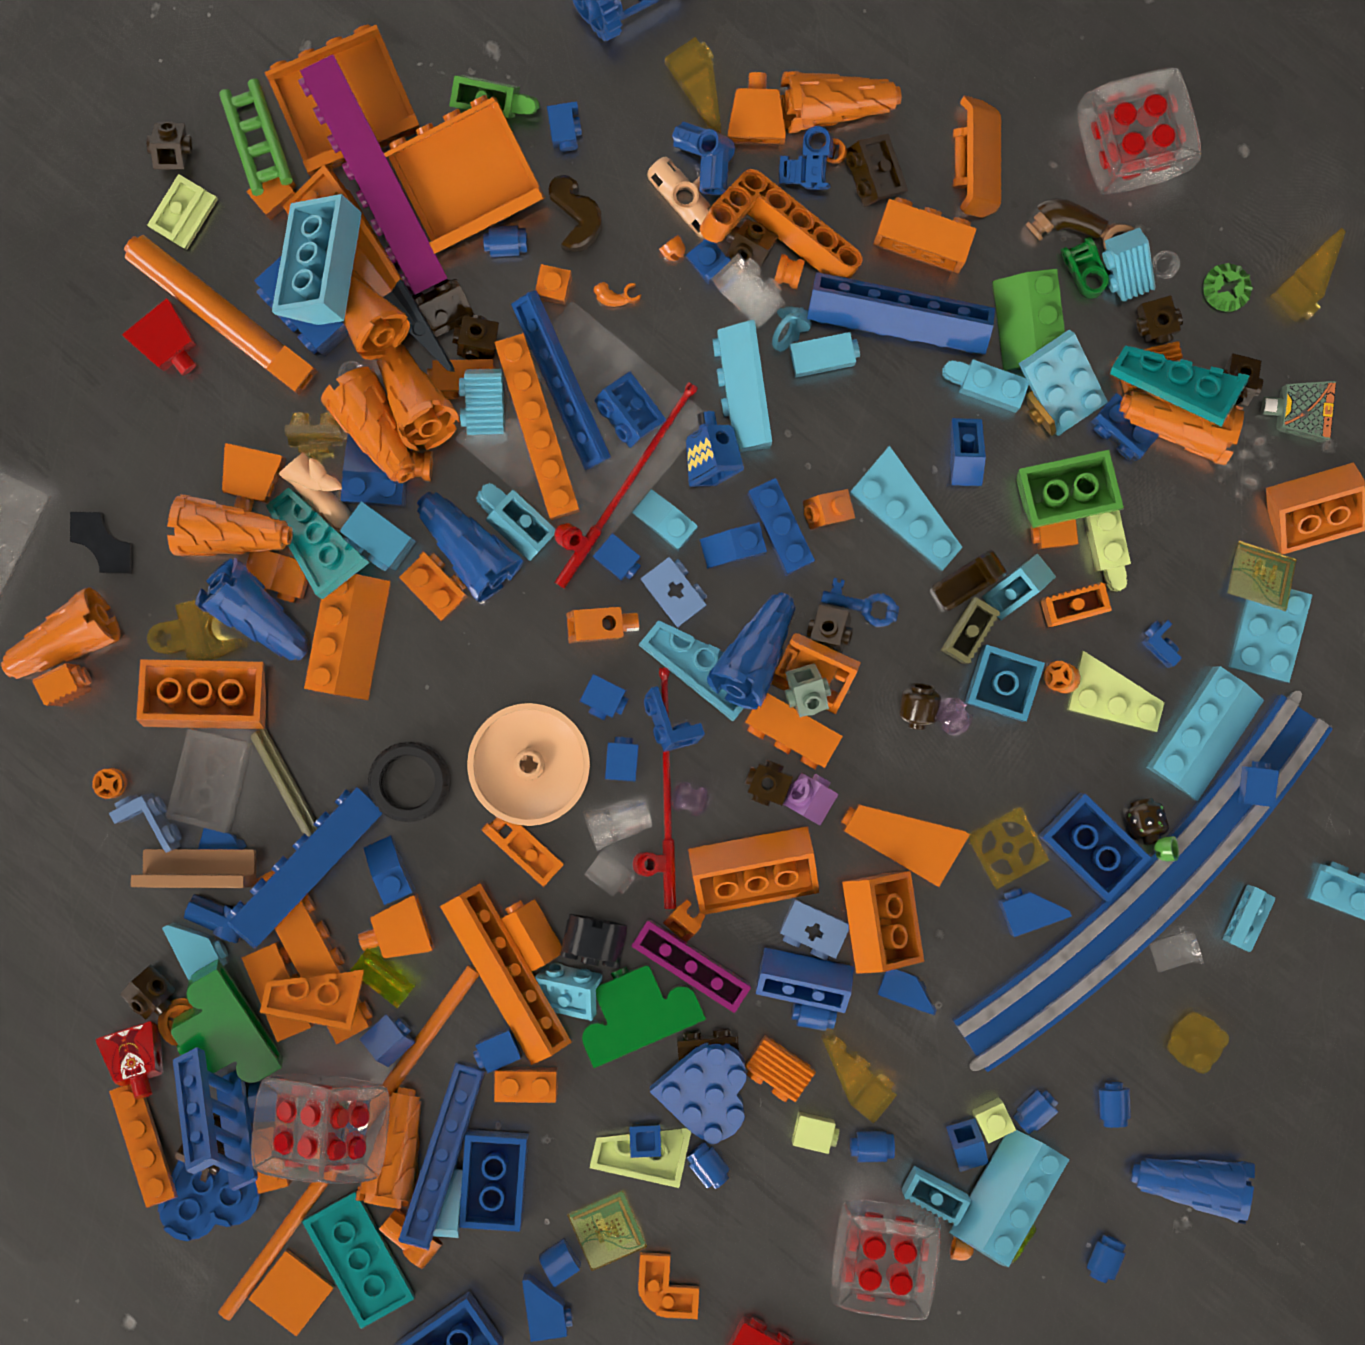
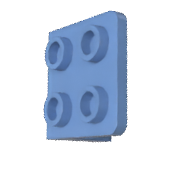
M154 793L141 795L140 797L137 794L130 795L116 802L115 806L117 809L109 813L114 824L127 821L144 812L166 853L181 847L179 842L182 839L181 833L174 823H169L165 815L168 812L162 798L160 796L155 797Z

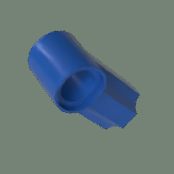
M193 894L185 910L184 919L212 930L214 935L232 943L239 942L240 936L227 925L231 920L228 913L234 907L230 905L223 906L203 896Z

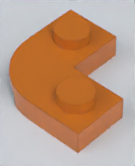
M640 1252L638 1291L644 1304L660 1317L698 1319L699 1286L670 1285V1254Z

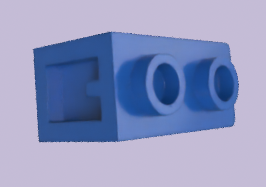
M658 686L650 688L645 695L644 708L646 713L652 717L654 737L656 742L661 744L663 752L697 744L705 735L702 724L690 725V722L676 725L672 729Z

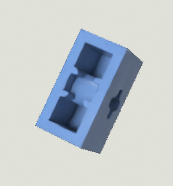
M668 557L640 580L675 626L679 628L706 607L703 600L707 598V595L697 583L692 586L685 578L689 572L679 559L673 562ZM674 583L676 586L683 585L684 588L681 590L683 597L680 599L677 596L670 597L668 595L671 591L670 584Z
M794 898L779 932L785 935L783 941L799 948L802 943L811 947L810 953L821 959L827 960L829 956L836 959L849 931V923ZM817 923L821 935H814L812 939L808 938L809 933L805 930L806 927H813Z

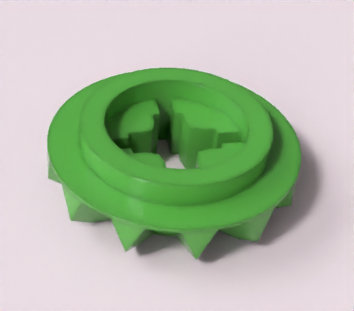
M1230 262L1217 265L1210 270L1203 284L1204 295L1208 303L1215 309L1224 312L1235 311L1244 306L1250 299L1253 289L1250 274H1247L1242 266L1231 264ZM1223 279H1226L1228 282H1239L1233 288L1234 294L1231 295L1229 291L1218 294L1217 291L1224 285Z

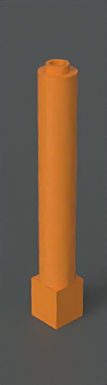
M141 235L138 238L133 236L124 247V251H126L125 259L298 395L318 372L145 235Z

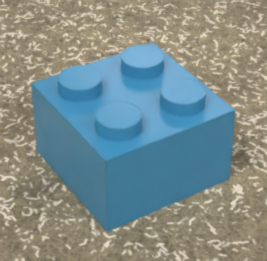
M362 501L340 529V532L346 536L344 539L359 553H362L364 550L370 553L368 560L385 572L388 568L396 571L417 543V541Z
M987 644L982 645L964 703L1015 720L1027 722L1045 663Z

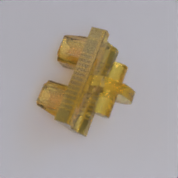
M304 412L292 413L290 425H285V436H287L289 447L298 446V452L309 453L310 458L318 460L319 452H329V446H343L344 437L341 427L329 412L321 414L320 425H310L309 414Z

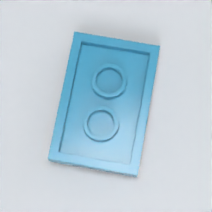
M1070 329L1019 363L1035 397L1055 421L1057 436L1108 403L1075 333Z
M1289 588L1285 609L1283 610L1246 598L1229 668L1290 683L1312 594Z

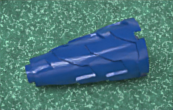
M427 492L418 500L417 505L419 507L417 512L420 515V519L438 542L437 546L452 563L453 570L476 601L482 602L492 597L504 587L501 583L506 578L511 581L523 564L521 557L514 553L497 536L488 533L471 516L468 517L450 500L444 499L437 492L434 494Z
M230 558L220 565L206 580L209 584L208 592L201 588L195 600V604L203 612L206 611L229 628L234 627L255 643L256 641L260 642L278 656H284L289 661L294 659L300 660L306 655L309 646L307 645L308 638L305 632L283 611L284 608L264 590L265 586L248 571L247 567L240 560Z
M785 593L771 595L752 620L743 627L735 641L727 647L707 676V682L717 694H719L721 688L727 692L725 700L746 709H757L758 706H762L772 683L773 673L783 652L782 646L787 638L789 625L796 611L792 597Z
M1145 1158V1161L1141 1160L1139 1164L1133 1165L1131 1182L1137 1183L1136 1187L1141 1188L1140 1191L1162 1196L1168 1200L1192 1206L1195 1210L1228 1218L1236 1223L1246 1224L1250 1214L1254 1186H1252L1249 1178L1255 1179V1164L1246 1161L1227 1162L1203 1159L1192 1161Z

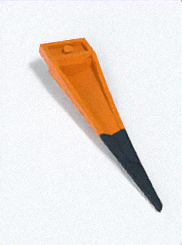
M323 165L283 205V208L289 214L291 203L342 194L362 212L350 190L345 188L333 170L326 165ZM362 212L352 276L402 310L410 322L409 332L448 371L455 372L452 363Z

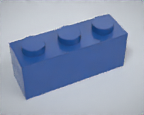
M774 478L749 490L747 495L785 575L787 576L814 563L815 559L777 479Z
M765 947L759 967L755 994L845 1013L852 992L854 966Z

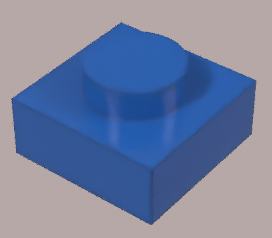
M660 1125L629 1127L631 1158L661 1157Z

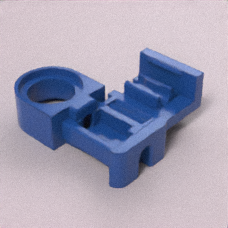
M821 126L809 128L803 138V156H799L798 160H789V156H780V185L802 184L808 190H827L831 187L829 183H826L827 158L833 157V137L829 131ZM816 133H823L826 136V143L821 149H813L810 144L812 136Z

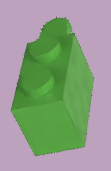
M455 75L449 106L469 110L472 108L470 102L483 95H487L488 99L492 97L497 99L505 117L509 119L514 118L516 113L522 115L537 113L540 103L537 97L534 98V96L531 97L530 95L519 93L520 87L465 75Z

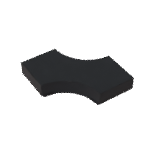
M70 511V542L84 545L94 554L99 565V573L132 574L133 544L120 541L109 532L105 525L104 514L102 512Z

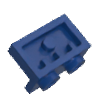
M631 371L605 387L594 399L600 414L609 420L615 428L618 438L625 442L629 448L636 445L640 439L663 425L667 420Z
M1116 393L1092 419L1091 422L1095 425L1093 429L1103 439L1108 440L1110 438L1118 445L1117 451L1127 460L1133 458L1135 461H1138L1155 442L1159 434L1131 424L1130 420L1125 419L1123 416L1124 412L1119 411L1122 397Z

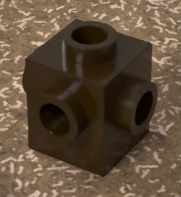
M170 121L154 123L152 135L147 136V152L151 154L153 169H184L187 155L192 154L193 149L192 137L186 134L185 123Z
M746 218L740 228L736 226L731 231L727 242L731 245L726 256L758 273L767 260L778 235L766 229L762 224Z
M1171 295L1142 303L1137 307L1139 319H1136L1137 329L1141 337L1145 336L1146 343L1156 341V345L1171 342L1174 340L1173 335L1181 331L1180 326L1183 325V317L1180 309L1175 308Z
M481 315L463 316L461 326L455 325L452 343L458 344L457 355L462 356L466 360L493 359L495 351L494 342L497 340L499 322L487 320V318Z
M1232 353L1225 368L1221 369H1224L1223 373L1238 376L1239 373L1249 375L1248 382L1235 403L1236 405L1248 407L1253 397L1259 396L1262 390L1263 379L1259 378L1262 361Z
M819 604L816 619L811 618L809 622L807 636L811 640L843 653L844 645H850L853 635V628L850 627L851 617L849 611Z
M767 760L765 765L759 763L757 769L751 767L745 784L750 786L748 793L753 794V801L769 806L771 801L782 806L793 776L782 772L784 766ZM770 778L774 785L771 788H766L763 786L762 780Z
M150 964L126 986L120 995L129 1003L135 1013L140 1014L147 1020L153 1013L160 1016L172 1004L169 998L176 989L171 985L167 977L161 975Z

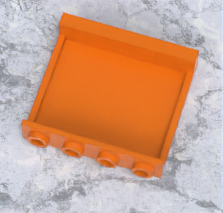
M367 24L360 26L353 31V35L346 38L341 36L332 38L326 42V46L317 50L314 48L304 50L298 54V58L289 62L286 60L276 62L270 66V70L264 72L310 177L323 165L329 166L334 170L346 162L342 152L335 153L327 136L332 134L327 123L321 125L312 109L318 106L313 96L306 97L298 81L303 78L300 70L332 54L335 56L381 149L389 146L388 144L404 136L408 138L417 134L416 130L421 128L377 25L370 26Z
M483 95L470 102L471 109L463 113L456 109L444 115L443 119L445 122L436 127L429 123L417 129L416 133L418 136L408 141L405 136L388 144L391 150L384 153L385 157L389 158L431 240L429 244L434 254L546 198L495 97L488 99L487 95Z

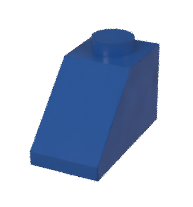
M952 418L951 483L952 485L982 486L986 460L982 419Z
M760 522L700 539L707 569L767 553Z
M392 835L363 847L372 879L384 905L416 891Z
M1021 888L1005 892V898L998 900L1010 935L1013 937L1072 917L1069 910L1027 890L1022 892Z
M524 1274L522 1283L531 1342L567 1337L568 1327H573L571 1308H565V1300L533 1275Z

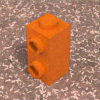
M493 359L450 360L455 372H451L438 360H432V368H427V375L446 399H458L459 378H464L465 371L467 369H495V362Z
M535 899L526 904L519 900L505 909L508 914L502 917L501 920L531 972L560 956L562 946L559 939L553 932Z

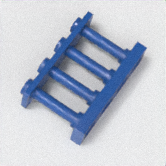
M198 1047L173 1059L186 1171L196 1174L215 1165L227 1171L229 1188L234 1191L256 1181L258 1174L245 1081L238 1077L236 1070L223 1077L208 1071L205 1051ZM209 1085L216 1088L218 1100L211 1098ZM213 1113L220 1115L221 1128L214 1125ZM217 1140L224 1143L225 1156L218 1153Z

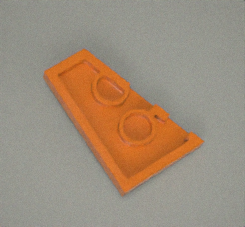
M365 970L266 982L260 1013L352 1031Z

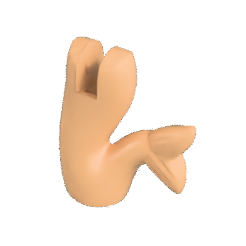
M302 452L279 475L291 483L301 497L340 533V529L352 514L349 508L331 492L341 490L342 485L335 477L327 474L324 466L318 460L309 459Z

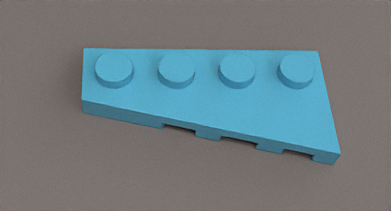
M889 446L851 490L850 494L943 571L961 550L962 546Z
M659 620L639 643L642 649L668 668L731 721H734L744 709L725 700L727 692L721 688L719 694H717L707 682L708 674L724 653L719 648L710 644L707 645L693 636Z

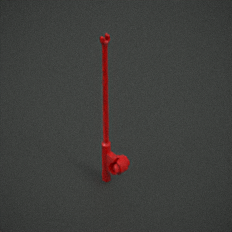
M690 382L686 384L684 394L667 420L661 426L596 525L591 526L585 537L578 527L570 523L561 524L556 528V542L563 548L575 552L554 583L565 589L601 535L603 526L689 397L697 392L698 387Z
M662 667L659 668L661 697L669 717L668 678L670 670ZM670 751L663 752L665 838L662 841L663 854L655 855L650 852H640L633 859V869L638 875L647 877L653 876L657 872H663L664 909H676L675 840L672 839ZM647 860L648 865L645 868L644 863Z

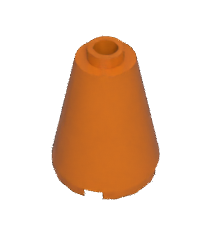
M351 276L343 323L357 353L362 358L368 360L381 358L386 355L385 349L391 345L396 348L401 344L408 334L410 322L402 310L360 280Z

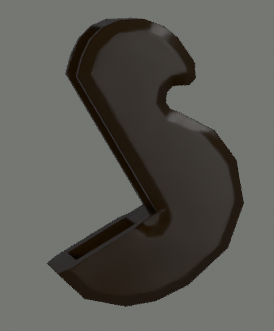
M559 175L554 177L549 184L550 200L578 222V225L574 227L561 243V247L568 252L583 251L595 242L602 229V213L596 201L590 197L574 195L579 192L576 180L567 175Z
M989 550L933 585L932 591L944 610L951 611L1004 578L1007 571L993 550Z

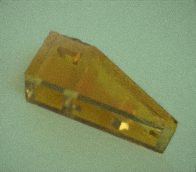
M694 37L666 56L665 65L707 127L721 134L715 76L711 60L714 58V55L705 42L700 44L697 38Z
M1340 228L1324 242L1270 296L1295 322L1303 316L1308 320L1320 308L1317 302L1325 295L1346 233L1343 228Z

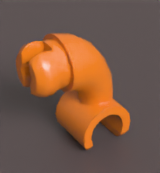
M606 282L599 283L594 287L596 299L600 303L611 307L623 306L627 303H637L642 296L640 294L635 298H631L627 295L630 289L636 287L635 283L626 285L622 294H617L610 290Z

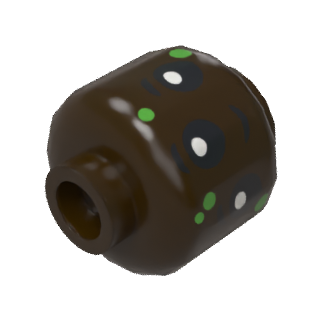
M1148 798L1130 804L1131 808L1126 812L1125 818L1132 839L1137 841L1143 840L1144 845L1155 844L1161 839L1162 835L1168 832L1169 824L1165 809L1161 803L1154 802L1153 798Z

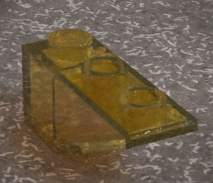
M823 1034L821 1038L850 1105L872 1123H875L897 1096L896 1092L892 1089L895 1084L884 1074L880 1073L877 1077L868 1070L871 1064L859 1054L852 1057L845 1051L847 1045L833 1034L829 1038Z

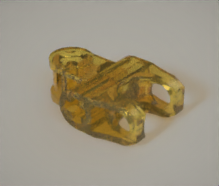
M195 600L176 604L175 608L178 619L154 625L147 635V642L155 652L172 654L185 651L186 659L195 661L216 660L230 652L245 647L244 641L241 638L219 640L212 631L214 617L206 611L203 612L195 604ZM163 631L165 634L171 635V639L167 641V646L158 641V638L163 637Z

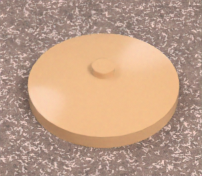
M525 703L506 707L493 714L481 725L469 748L467 769L469 781L476 797L490 813L512 824L533 826L558 819L577 803L588 782L590 757L583 735L567 716L545 705Z

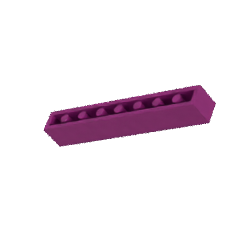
M332 54L300 70L303 78L298 80L306 97L312 95L318 106L312 109L321 125L327 123L332 133L327 138L335 153L342 152L346 162L341 165L349 181L356 179L361 189L356 194L363 208L370 207L375 218L371 219L370 222L378 237L384 234L389 244L384 249L393 264L399 263L403 271L400 277L407 289H412L414 294H417L447 279L335 56Z

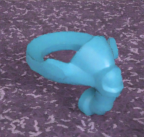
M786 306L777 310V314L782 320L774 331L772 346L775 350L784 351L793 342H798L800 332L809 331L812 322L807 319L808 311L803 307ZM790 323L787 334L778 342V337L783 327Z

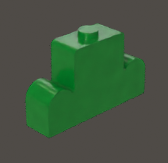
M220 960L213 961L191 975L187 988V999L193 1008L175 1017L171 1029V1035L178 1043L176 1047L180 1056L196 1047L204 1050L207 1070L212 1073L236 1061L238 1077L248 1083L260 1081L281 1069L283 1055Z
M644 963L631 970L624 966L611 972L612 978L601 982L596 988V998L607 1022L594 1020L587 1024L583 1032L582 1041L593 1068H596L706 1020V1015L696 992L691 986L682 983L676 984L670 988L668 995L664 996L649 963Z

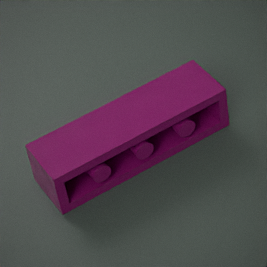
M650 918L647 919L632 942L631 947L733 1013L737 1011L751 989L750 983Z

